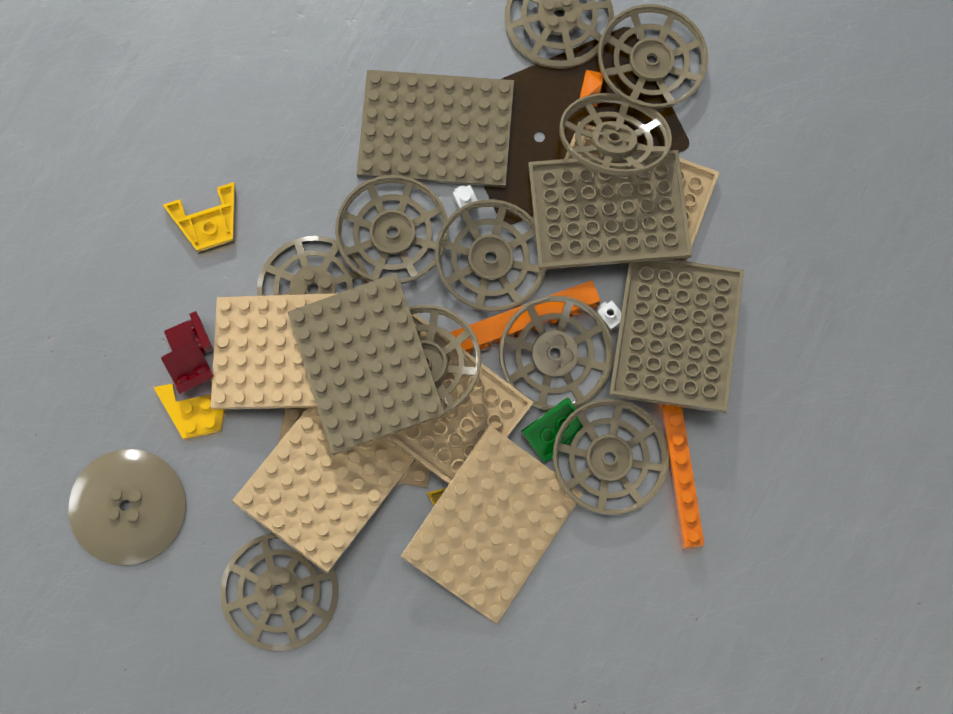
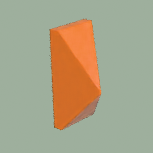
M586 70L580 98L600 93L603 82L601 73Z

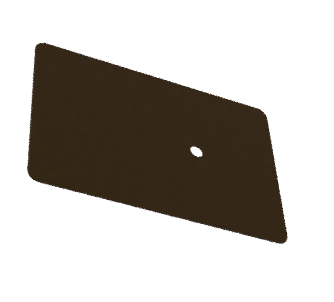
M622 27L611 32V36L619 40L630 27ZM634 33L628 37L624 44L633 48L639 41L636 34ZM594 39L573 48L574 57L578 58L588 53L599 42ZM608 42L603 50L605 69L615 67L613 60L615 47ZM621 50L619 52L620 66L630 64V55ZM566 51L549 58V60H567ZM598 55L590 61L573 68L553 69L535 64L501 78L503 80H514L506 188L484 186L489 199L514 204L526 211L530 216H533L528 162L565 158L567 150L561 141L559 133L561 117L570 104L580 99L586 70L601 73ZM633 71L623 73L631 83L636 85L639 77ZM618 74L608 76L610 81L623 94L631 95L633 90L623 83ZM603 78L600 93H615ZM646 81L643 89L660 90L656 81ZM640 93L637 98L645 103H667L663 95H645ZM598 103L597 107H593L597 113H619L621 104ZM628 106L626 115L637 119L644 126L653 121L645 113ZM585 107L580 108L569 117L568 121L577 126L579 121L581 122L589 116V113ZM673 107L656 108L664 117L671 130L672 142L670 151L678 150L680 153L686 150L689 146V139ZM601 118L602 122H616L617 120L616 118ZM593 121L588 123V125L596 127ZM624 121L623 123L629 126L633 131L638 129L636 126L627 121ZM659 126L650 130L653 146H665L664 136ZM565 127V138L570 144L575 132ZM542 132L545 135V139L542 142L535 141V133ZM644 134L637 137L638 143L647 146ZM494 207L497 214L499 208ZM506 210L503 221L513 225L523 219L513 212Z

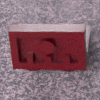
M196 311L189 314L190 320L164 331L172 351L192 340L196 341L203 355L214 351Z
M195 340L161 356V360L175 383L179 395L214 377Z

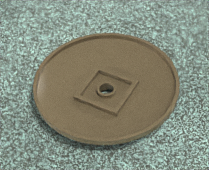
M136 449L113 451L91 462L75 481L68 505L70 526L80 545L95 558L119 566L145 563L162 554L175 541L183 526L186 514V496L176 472L158 456ZM126 500L130 501V508L127 511H122L121 503Z

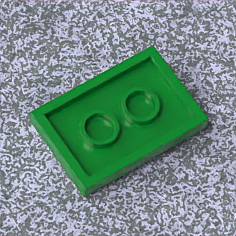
M566 397L521 430L543 463L553 457V445L556 435L563 422L576 410L569 397ZM578 417L568 425L561 437L560 443L565 445L572 443L575 435L583 427Z

